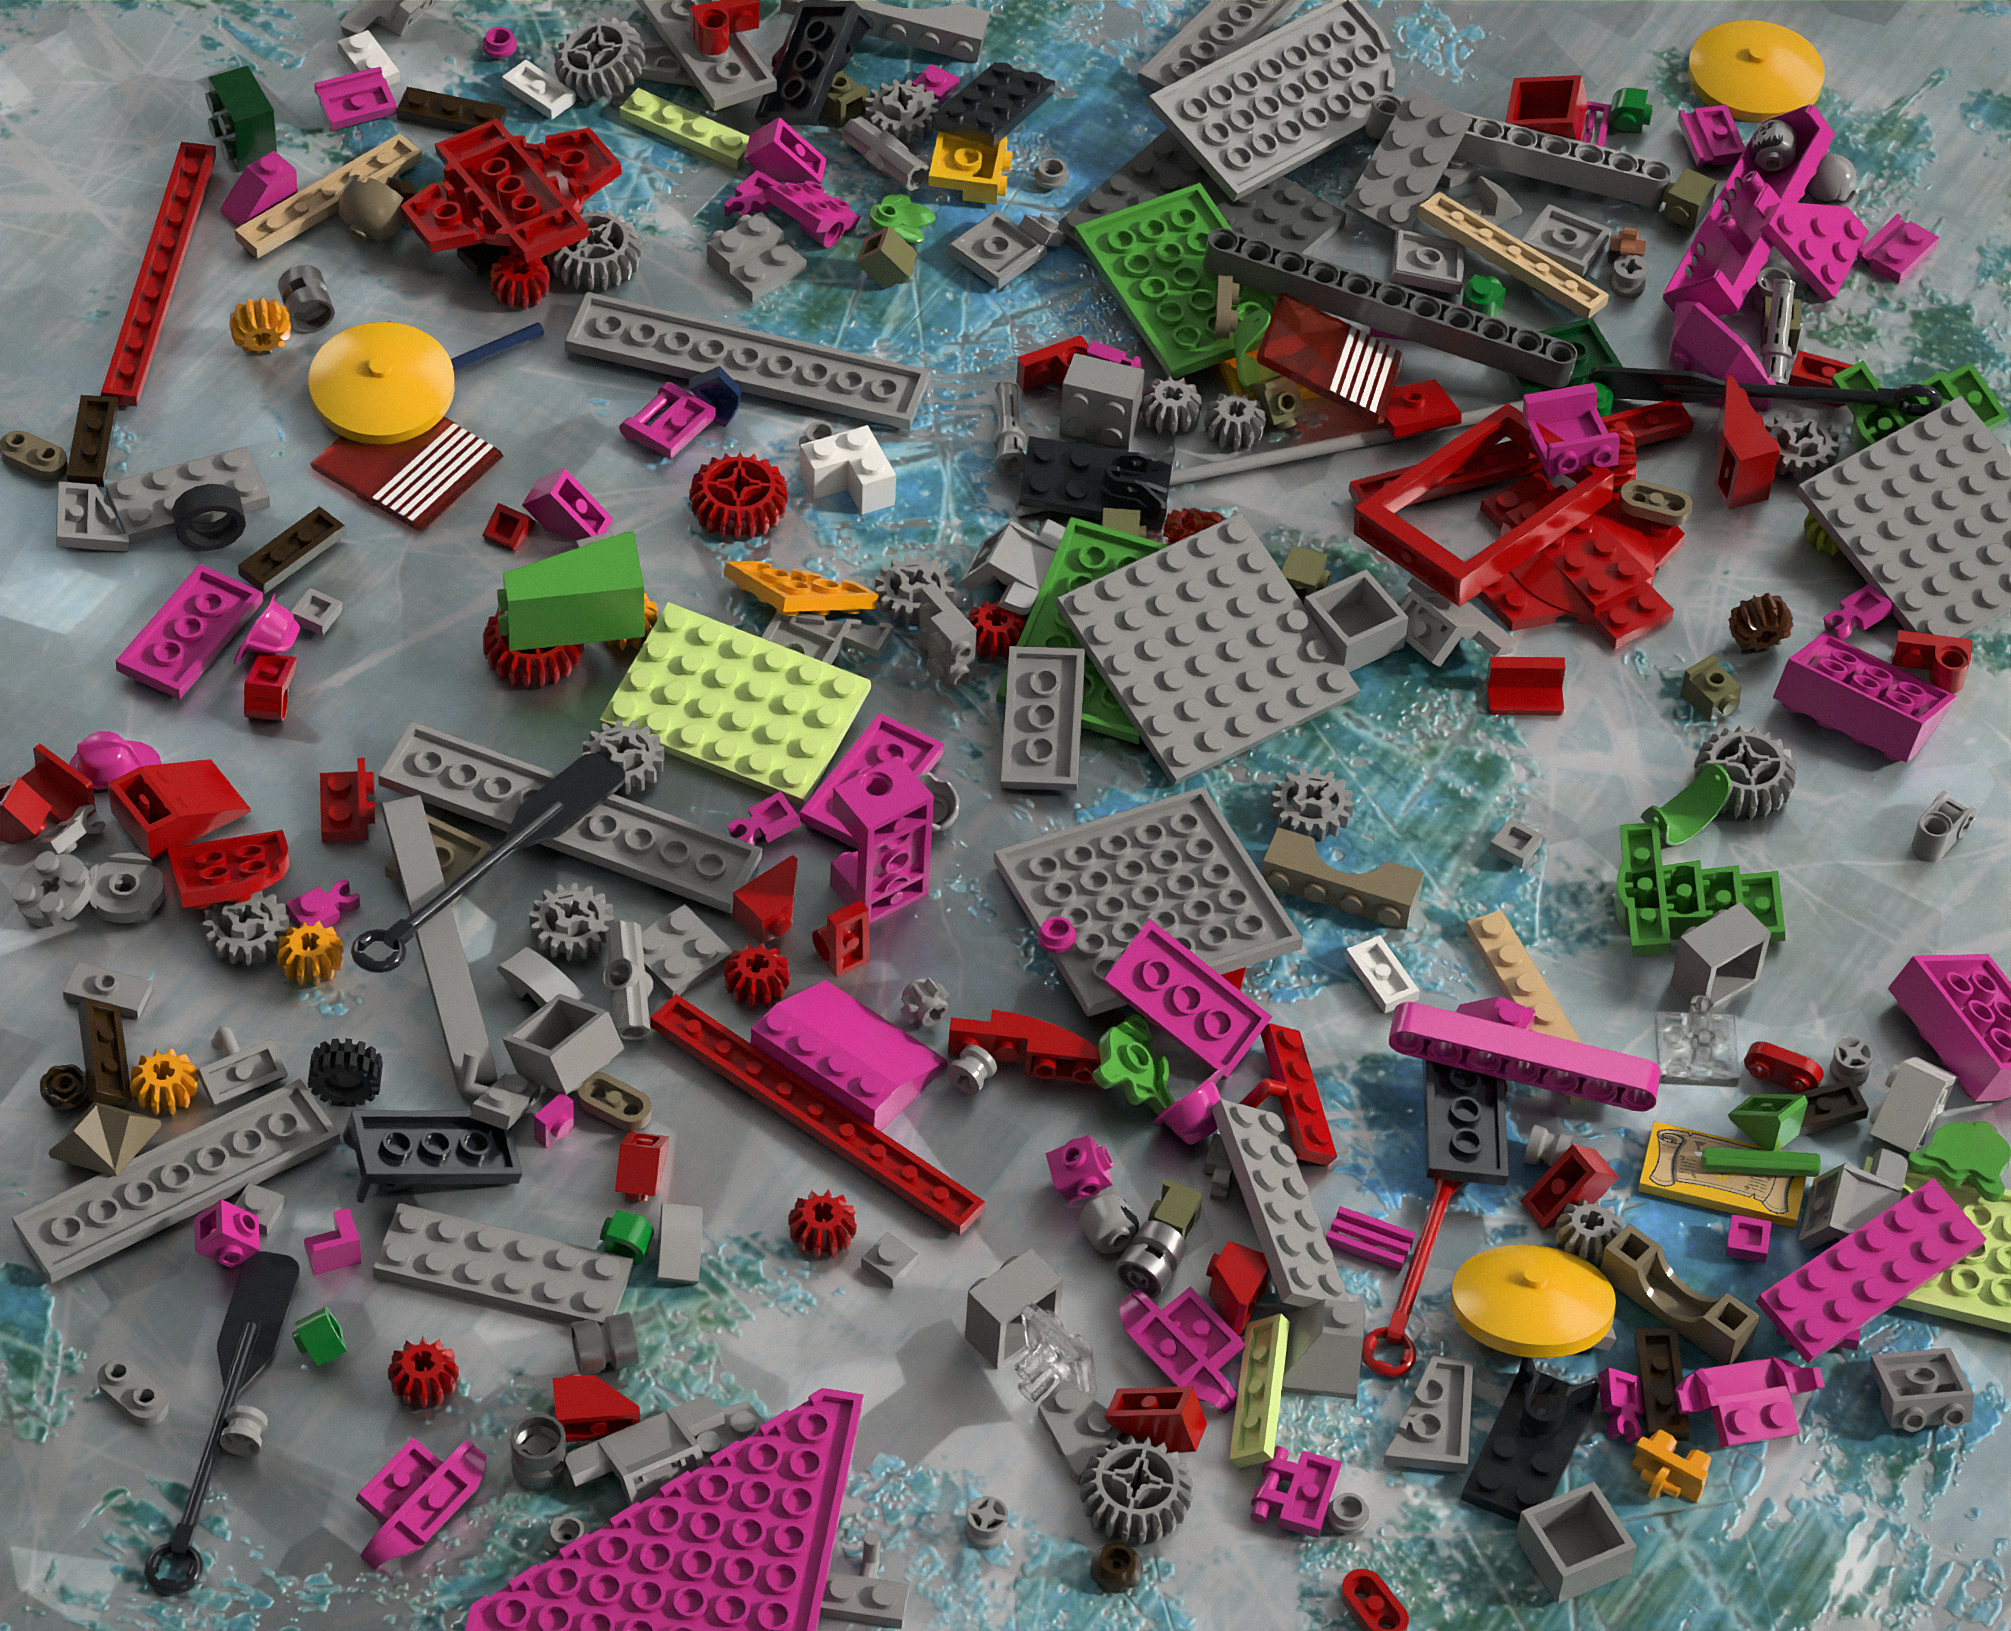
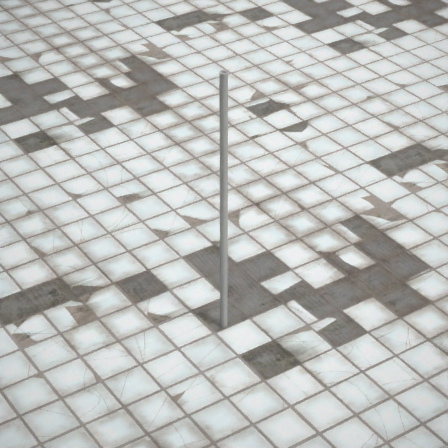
M1523 400L1509 403L1523 412ZM1505 404L1461 412L1462 424L1398 438H1394L1387 428L1173 470L1171 471L1169 486L1474 425ZM1018 502L1015 503L1018 516L1049 511L1020 506Z

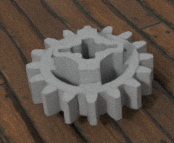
M895 79L893 80V86L881 83L880 91L872 89L870 91V98L865 100V119L875 125L880 131L884 132L886 130L898 140L899 138H905L907 143H911L912 136L922 140L924 139L925 131L929 133L934 132V129L931 128L932 115L939 110V100L934 99L933 90L924 92V84L922 83L916 87L912 86L911 80H907L905 84H900Z
M1787 411L1786 419L1776 415L1773 423H1766L1765 428L1771 438H1775L1779 444L1780 457L1777 459L1776 466L1781 467V475L1791 471L1793 472L1794 479H1798L1800 473H1805L1810 479L1814 476L1815 471L1821 473L1827 470V467L1835 465L1840 449V443L1837 442L1839 434L1838 432H1830L1832 426L1830 422L1820 424L1819 415L1810 419L1807 418L1806 411H1802L1800 417H1795L1791 411Z
M905 554L904 562L893 558L891 559V568L887 566L881 567L880 576H876L875 593L878 594L877 602L881 603L882 613L892 611L891 620L895 621L900 617H904L905 625H910L913 619H918V622L920 621L921 588L934 582L954 603L955 578L949 577V568L947 566L938 568L939 560L936 558L928 563L925 562V555L923 554L918 557V560H912L909 554Z
M616 720L615 727L613 728L603 723L601 724L602 733L592 730L590 732V741L583 742L582 756L590 753L600 754L624 769L625 782L620 788H623L626 795L630 794L631 787L636 786L640 791L645 790V781L654 784L657 782V773L663 772L664 746H660V736H650L649 726H645L641 730L637 729L636 721H632L627 727L623 726L621 720Z
M1301 767L1299 768L1298 776L1288 771L1285 774V781H1276L1275 791H1272L1271 816L1272 818L1279 819V828L1290 827V831L1302 833L1308 837L1317 835L1318 839L1322 842L1325 841L1326 833L1329 832L1334 837L1339 836L1340 827L1347 829L1354 807L1352 802L1353 792L1352 790H1345L1346 781L1344 779L1335 782L1333 780L1334 772L1332 771L1323 776L1320 775L1319 767H1315L1313 773L1307 774V771ZM1291 797L1292 804L1289 805L1287 801ZM1334 803L1337 807L1335 811L1332 810V805Z
M577 883L572 884L571 890H565L559 884L555 894L547 890L543 891V901L535 900L533 902V912L529 914L532 939H538L539 949L544 950L550 947L551 957L553 958L558 956L560 952L565 953L567 961H571L574 953H579L583 959H587V950L590 949L600 953L601 942L606 943L605 931L609 929V924L614 923L612 904L605 903V894L601 893L593 896V887L590 885L584 891H580Z
M262 890L251 894V899L246 902L213 903L214 909L205 910L206 921L203 922V930L207 940V947L209 949L216 948V957L218 958L229 954L231 964H235L239 958H244L246 965H251L252 957L258 956L261 961L265 962L267 961L266 952L270 951L278 954L277 944L279 943V937L286 936L289 926V917L286 915L284 903L277 904L276 895L274 894L264 898Z

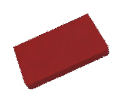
M1490 656L1486 677L1489 713L1491 715L1562 716L1564 714L1562 686L1566 670L1565 657Z
M42 744L36 745L33 748L35 767L23 775L21 779L52 806L46 817L57 825L70 819L79 807L93 804L95 809L87 815V818H89L96 812L93 783Z

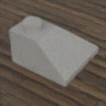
M1324 1299L1284 1316L1290 1324L1281 1391L1349 1399L1357 1398L1366 1303Z

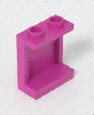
M1593 383L1523 395V416L1530 430L1529 438L1548 477L1582 471V465L1592 463L1598 467L1618 465L1620 438L1616 432L1608 433L1597 411L1598 392ZM1535 422H1538L1565 441L1546 444Z

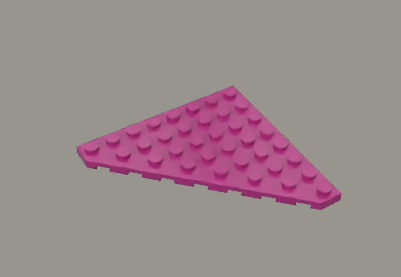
M827 1388L819 1389L808 1396V1401L792 1411L785 1410L759 1426V1431L741 1442L737 1440L709 1457L710 1461L691 1473L686 1471L660 1487L659 1493L641 1504L636 1502L609 1519V1523L590 1535L587 1532L561 1548L559 1554L540 1566L535 1564L508 1581V1586L488 1598L485 1595L472 1603L465 1631H817L863 1407L864 1394Z

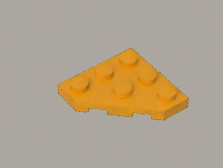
M760 561L726 562L724 576L735 582L737 588L753 593L757 596L758 601L771 604L777 608L776 612L782 615L797 616L799 611L828 615L830 610L859 614L861 609H876L878 594L857 582L843 580L841 585L833 580L822 579L820 574L792 569L791 573L782 569L771 568L772 564Z

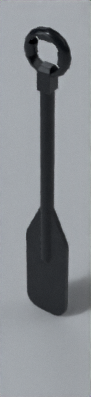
M1607 366L1591 369L1588 380L1609 387L1613 393V399L1667 401L1679 398L1681 403H1696L1723 398L1726 381L1691 371ZM1737 383L1740 388L1742 387L1746 391L1748 398L1877 405V408L1897 409L1901 413L1915 417L1925 416L1940 408L1943 403L1941 394L1935 388L1922 384H1909L1899 389L1878 388V391ZM1904 397H1927L1930 402L1926 405L1909 404L1904 402Z
M590 753L578 758L520 805L505 839L407 919H400L388 930L375 929L359 935L352 943L351 955L353 961L361 969L373 973L389 972L399 967L405 960V944L414 937L415 931L514 851L556 838L565 833L624 784V769L600 754ZM374 941H383L391 949L398 950L385 958V961H374L373 958L368 957L365 953L359 952L364 951Z
M258 1251L243 1262L217 1341V1354L224 1390L181 1521L177 1524L172 1542L159 1545L149 1554L145 1561L144 1574L147 1582L156 1591L164 1594L187 1592L198 1584L203 1575L204 1562L200 1553L192 1545L196 1536V1526L221 1453L220 1435L223 1429L228 1427L226 1423L228 1410L236 1406L239 1394L267 1366L275 1354L300 1275V1267L293 1257L267 1251ZM171 1553L173 1557L184 1559L190 1557L193 1562L189 1564V1570L186 1574L187 1579L176 1583V1580H169L167 1578L159 1580L155 1575L159 1572V1566L162 1563L161 1558Z

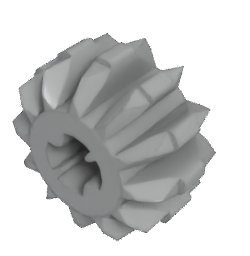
M1170 375L1166 381L1155 378L1152 385L1146 386L1143 392V401L1141 402L1142 417L1145 418L1147 427H1156L1158 434L1163 431H1170L1172 436H1174L1177 430L1187 433L1190 426H1196L1202 409L1201 395L1197 394L1196 385H1187L1185 378L1175 381Z
M1235 391L1229 397L1220 393L1218 399L1210 401L1204 418L1205 431L1208 432L1210 442H1219L1221 449L1227 446L1233 447L1235 452L1240 446L1250 449L1254 442H1260L1266 422L1265 411L1261 410L1260 401H1251L1249 393L1242 397L1237 396Z
M1583 1197L1578 1201L1577 1206L1568 1203L1564 1208L1563 1214H1560L1556 1221L1557 1247L1565 1248L1564 1251L1584 1260H1591L1598 1267L1602 1262L1605 1247L1623 1230L1622 1217L1615 1216L1614 1205L1605 1208L1601 1207L1599 1198L1593 1204H1588Z

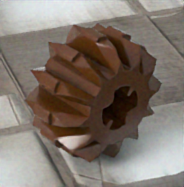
M1765 593L1761 597L1753 595L1752 599L1748 601L1741 600L1740 606L1734 607L1731 610V617L1728 619L1731 635L1735 638L1741 650L1751 649L1753 653L1763 648L1768 651L1773 645H1781V639L1791 636L1790 629L1794 626L1791 611L1787 608L1781 596H1771L1769 593Z

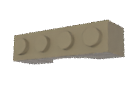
M1278 827L1263 860L1261 875L1268 886L1275 891L1286 892L1308 899L1314 903H1321L1344 910L1349 914H1357L1388 926H1396L1407 930L1421 895L1424 872L1390 861L1368 873L1349 874L1340 872L1328 866L1319 857L1315 848L1314 838Z
M1630 1223L1605 1247L1600 1271L1606 1276L1610 1284L1671 1328H1676L1678 1333L1723 1365L1733 1364L1753 1343L1760 1315L1729 1293H1725L1720 1297H1708L1688 1287L1668 1265L1662 1246Z

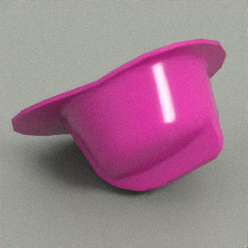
M276 593L272 595L266 610L253 625L240 646L234 659L235 665L243 659L247 652L278 655L293 646L300 626L294 620L292 612L274 600Z
M98 731L88 735L82 742L77 744V752L69 762L71 767L93 783V790L108 789V782L141 766L162 764L159 754L151 746L137 741H124L122 737L111 731Z
M1224 1065L1193 1092L1166 1108L1155 1119L1154 1125L1166 1124L1178 1137L1189 1145L1195 1144L1218 1130L1212 1113V1107L1221 1099L1215 1084L1222 1078L1229 1066Z

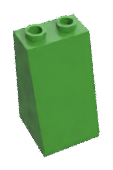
M634 531L624 532L503 573L504 588L497 589L499 612L504 611L505 614H498L500 637L507 636L509 651L645 637L644 583Z

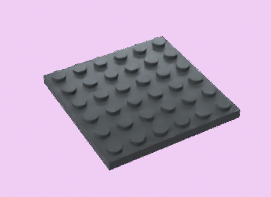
M1167 128L1059 221L1057 229L1066 234L1064 244L1089 258L1074 236L1076 225L1201 183L1233 231L1309 256L1345 224L1346 213L1284 176L1233 202Z

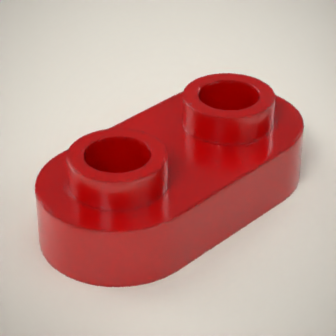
M1754 1042L1749 1047L1744 1058V1065L1753 1077L1789 1089L1793 1093L1818 1088L1824 1075L1821 1066L1811 1058L1768 1042Z
M1356 1569L1344 1577L1341 1588V1600L1364 1631H1407L1409 1616L1406 1609L1377 1573L1368 1569ZM1364 1593L1368 1598L1361 1599L1355 1594ZM1386 1624L1393 1629H1383L1380 1625Z

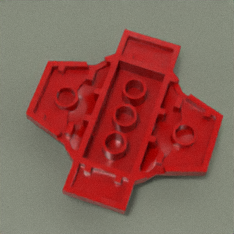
M496 118L435 143L436 154L445 164L443 169L445 177L442 184L439 186V184L431 183L400 205L402 217L431 253L486 243L506 246L513 256L519 254L528 263L590 237L588 224L579 215L584 201L622 174V168L619 160L590 127L548 135L545 137V143L530 144L526 143L525 136H512Z
M1538 471L1482 499L1480 510L1501 531V538L1566 493L1568 489L1563 484L1555 488ZM1620 492L1613 493L1612 501L1477 594V596L1510 631L1553 624L1556 622V617L1568 615L1578 618V624L1592 625L1616 649L1673 619L1674 609L1652 586L1655 569L1659 570L1684 544L1686 534L1678 526H1670L1627 514L1619 505Z

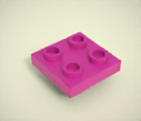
M813 181L796 184L786 182L785 185L769 186L764 199L799 221L802 232L827 248L832 247L839 241L844 230L856 229L860 219L859 215L850 210V205L847 202L830 197L824 193V188L820 184Z

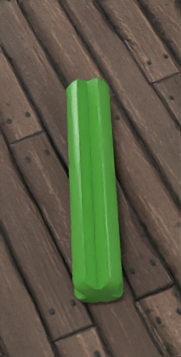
M1706 1147L1702 1151L1701 1166L1704 1171L1816 1177L1820 1172L1821 1160L1820 1155L1817 1153Z

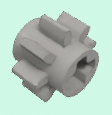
M923 978L916 979L910 982L903 990L901 1000L905 1005L900 1011L909 1023L915 1021L919 1027H922V1025L927 1027L934 1026L946 1016L949 1005L945 999L950 994L940 981L934 983L931 978L927 980Z

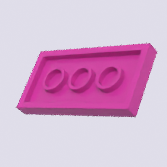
M199 563L116 659V671L180 700L263 603V592Z
M879 713L801 809L800 822L858 849V842L832 813L833 787L847 778H853L871 769L879 762H886L898 755L915 775L930 772L944 754V743Z
M1148 919L1100 981L1212 1072L1215 1073L1224 1065H1228V1070L1222 1076V1080L1228 1078L1272 1018L1270 1014L1151 919Z

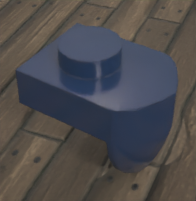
M720 366L689 379V390L697 398L715 407L714 422L722 427H726L733 420L739 409L741 387Z

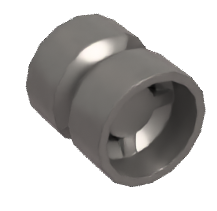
M299 265L290 268L282 274L278 281V289L283 304L289 313L291 327L302 333H314L327 327L334 319L335 311L321 271L314 266Z
M1146 1221L1132 1239L1131 1246L1125 1250L1115 1265L1117 1279L1129 1291L1137 1288L1149 1298L1157 1297L1170 1280L1171 1273L1177 1269L1187 1253L1188 1246L1185 1239L1178 1231L1163 1222Z
M628 1312L606 1316L602 1326L595 1320L591 1321L590 1319L571 1323L573 1351L580 1375L599 1373L604 1370L608 1362L615 1370L638 1365L637 1341L633 1322Z
M535 1413L523 1417L516 1422L511 1431V1466L514 1479L521 1487L530 1491L552 1489L561 1482L566 1472V1439L563 1425L556 1418L547 1414Z

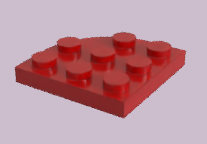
M283 830L167 848L169 864L182 908L204 909L211 906L212 903L223 901L232 903L246 902L251 899V894L268 888L283 879L290 867L288 844Z

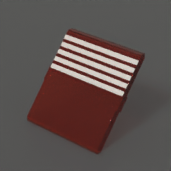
M1280 293L1271 314L1270 323L1266 328L1256 356L1259 364L1376 424L1384 423L1404 361L1403 353L1287 293Z
M443 416L430 430L415 438L399 443L367 444L340 436L315 458L310 465L313 470L354 493L356 497L369 505L378 507L417 531H423L504 455L493 445Z

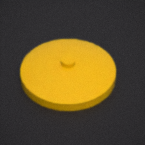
M1758 20L1731 21L1715 26L1703 33L1691 49L1687 70L1692 89L1709 107L1727 105L1733 119L1750 123H1760L1808 104H1815L1821 94L1825 73L1819 53L1804 37L1781 25Z
M395 322L361 324L332 337L315 355L308 376L310 400L320 420L331 430L345 438L366 444L399 443L415 438L430 430L446 414L454 396L453 365L442 345L422 330Z
M1523 1244L1501 1246L1483 1251L1471 1257L1458 1269L1452 1283L1451 1309L1459 1325L1469 1335L1488 1347L1516 1356L1556 1358L1582 1352L1600 1342L1611 1329L1614 1320L1615 1293L1606 1276L1586 1260L1556 1248Z

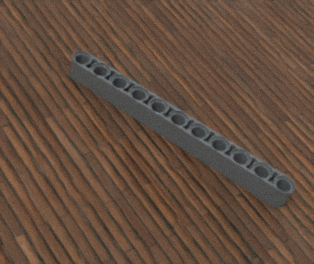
M1217 228L1208 234L1203 266L1213 275L1233 276L1234 282L1549 387L1563 388L1571 381L1578 352L1567 341L1230 229Z

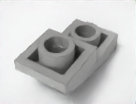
M528 947L516 953L497 968L521 999L529 994L540 1008L559 993L580 1001L585 997L564 973L546 958Z
M670 1203L661 1204L657 1281L697 1285L699 1282L703 1207Z

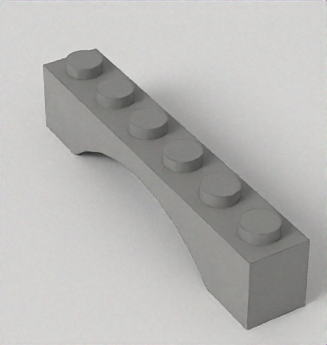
M781 0L779 11L795 15L800 1H855L873 21V29H869L866 32L867 35L974 63L978 62L990 16V11L960 3L938 8L912 9L885 5L874 0Z

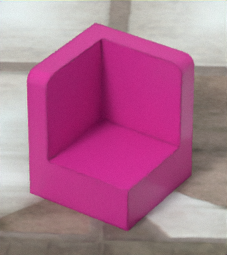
M349 1208L333 1212L335 1231L304 1239V1247L313 1275L361 1264L360 1239Z

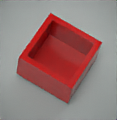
M1582 75L1514 78L1505 123L1581 141L1588 107Z

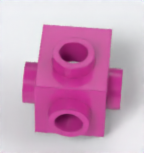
M1089 1134L1081 1138L1072 1139L1065 1145L1045 1153L1053 1184L1069 1204L1082 1198L1092 1197L1101 1190L1113 1185L1109 1169L1113 1168L1112 1158L1104 1145L1099 1147Z
M220 1199L194 1218L195 1252L231 1269L235 1268L260 1250L258 1216Z

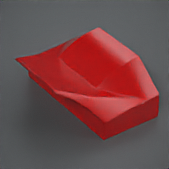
M1798 350L1788 385L1835 388L1831 383L1832 376L1853 365ZM1818 402L1837 408L1846 406L1845 403Z

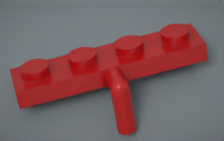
M1268 1023L1260 1035L1273 1079H1263L1239 1104L1257 1108L1269 1095L1279 1097L1297 1159L1329 1166L1337 1158V1154L1299 1030Z

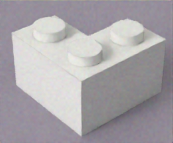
M868 425L800 445V476L813 499L848 490L861 515L895 505L896 473Z
M1918 1057L1902 1061L1900 1065L1894 1064L1885 1083V1086L1890 1087L1885 1101L1878 1100L1870 1115L1869 1122L1874 1123L1870 1134L1910 1153L1921 1150L1936 1115L1943 1113L1959 1077Z

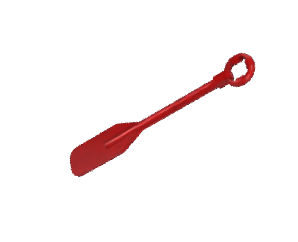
M1504 1079L1506 1097L1508 1085L1506 1083V1080ZM1433 1179L1435 1193L1389 1327L1376 1328L1363 1339L1361 1355L1363 1362L1372 1372L1380 1376L1389 1378L1403 1376L1412 1369L1416 1362L1417 1351L1414 1342L1404 1331L1449 1199L1466 1182ZM1385 1338L1387 1342L1396 1345L1401 1343L1406 1350L1403 1351L1400 1366L1392 1367V1364L1381 1360L1376 1361L1371 1356L1375 1352V1347L1378 1343L1377 1339Z

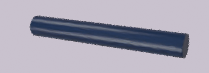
M537 322L450 359L454 373L543 336L544 330L542 325Z

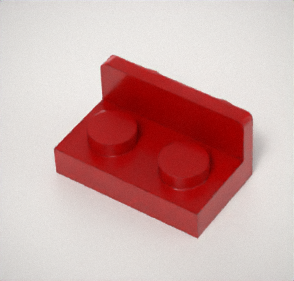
M357 758L358 771L320 773L322 842L368 840V824H375V802L367 801V795L374 794V772H366L365 758Z

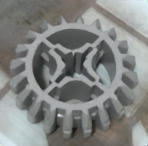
M602 17L598 23H593L589 20L587 26L583 28L577 26V31L574 34H566L567 40L558 44L559 51L554 54L555 73L559 82L574 91L576 98L581 97L584 102L588 101L591 97L598 102L602 96H607L611 99L613 93L617 91L623 93V88L626 85H634V77L641 76V69L646 65V48L638 31L631 27L627 21L619 22L616 17L612 18L609 22Z
M582 208L579 215L588 224L590 237L547 254L549 268L552 269L555 277L563 279L564 285L574 283L576 290L583 286L588 287L590 292H592L594 287H601L606 291L608 285L619 288L621 280L629 281L632 273L637 272V267L642 257L639 233L635 231L633 222H626L623 215L614 217L611 210L606 213H600L597 208L594 212L587 213Z
M1739 725L1734 733L1727 728H1724L1720 735L1712 733L1708 742H1703L1695 759L1694 779L1712 763L1721 765L1731 779L1730 792L1720 810L1721 814L1730 810L1733 811L1735 818L1744 813L1752 820L1758 812L1766 818L1770 810L1778 812L1782 804L1787 803L1791 797L1792 789L1795 788L1797 779L1795 777L1796 761L1792 760L1791 750L1783 749L1782 739L1772 741L1769 732L1764 735L1757 734L1755 727L1750 732H1744Z
M1131 1435L1125 1445H1122L1115 1438L1111 1443L1110 1449L1100 1446L1097 1456H1090L1087 1461L1086 1469L1081 1474L1080 1480L1082 1487H1080L1079 1496L1081 1502L1084 1503L1083 1510L1085 1516L1093 1517L1092 1523L1094 1528L1106 1526L1105 1533L1107 1537L1110 1538L1116 1533L1121 1534L1124 1544L1130 1537H1137L1138 1542L1142 1545L1146 1540V1536L1150 1535L1158 1542L1162 1537V1531L1172 1535L1174 1530H1176V1524H1183V1521L1186 1519L1187 1511H1189L1192 1505L1193 1498L1191 1495L1193 1481L1192 1478L1188 1477L1189 1469L1187 1464L1179 1463L1178 1451L1166 1454L1167 1447L1165 1442L1157 1447L1151 1446L1149 1436L1143 1441V1444L1136 1443ZM1140 1482V1489H1137L1135 1498H1132L1133 1491L1136 1490L1137 1483Z

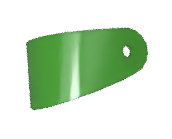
M1259 309L1248 315L1238 324L1234 332L1238 379L1243 387L1253 392L1251 384L1282 373H1297L1298 380H1296V383H1298L1317 364V355L1311 350L1303 351L1292 358L1277 362L1256 360L1245 354L1248 347L1270 323V313L1265 309Z
M1712 763L1673 799L1661 808L1654 805L1648 807L1640 818L1645 823L1658 822L1659 836L1671 846L1680 845L1702 831L1719 813L1729 795L1731 779L1721 765Z

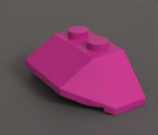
M1685 300L1676 303L1669 351V364L1674 370L1696 372L1726 381L1727 376L1732 375L1737 383L1777 385L1771 376L1767 377L1763 365L1748 344L1700 302H1686ZM1722 398L1710 401L1716 406H1721ZM1748 398L1755 411L1767 412L1772 408L1773 399Z

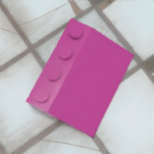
M1826 632L1788 659L1773 695V698L1782 702V706L1794 713H1805L1815 718L1818 725L1827 729H1838L1848 734L1851 741L1863 746L1870 745L1881 750L1883 756L1887 759L1905 763L1919 753L1957 697Z
M1989 954L1912 956L1888 987V990L1897 1000L1898 1007L1908 1014L1918 1027L1921 1037L1935 1049L1940 1056L1941 1063L1959 1077L1958 1081L1968 1097L1975 1102L2000 1101L2010 1097L2011 982Z
M827 980L775 1004L751 1027L750 1044L880 1131L900 1114L948 1066L947 1059Z

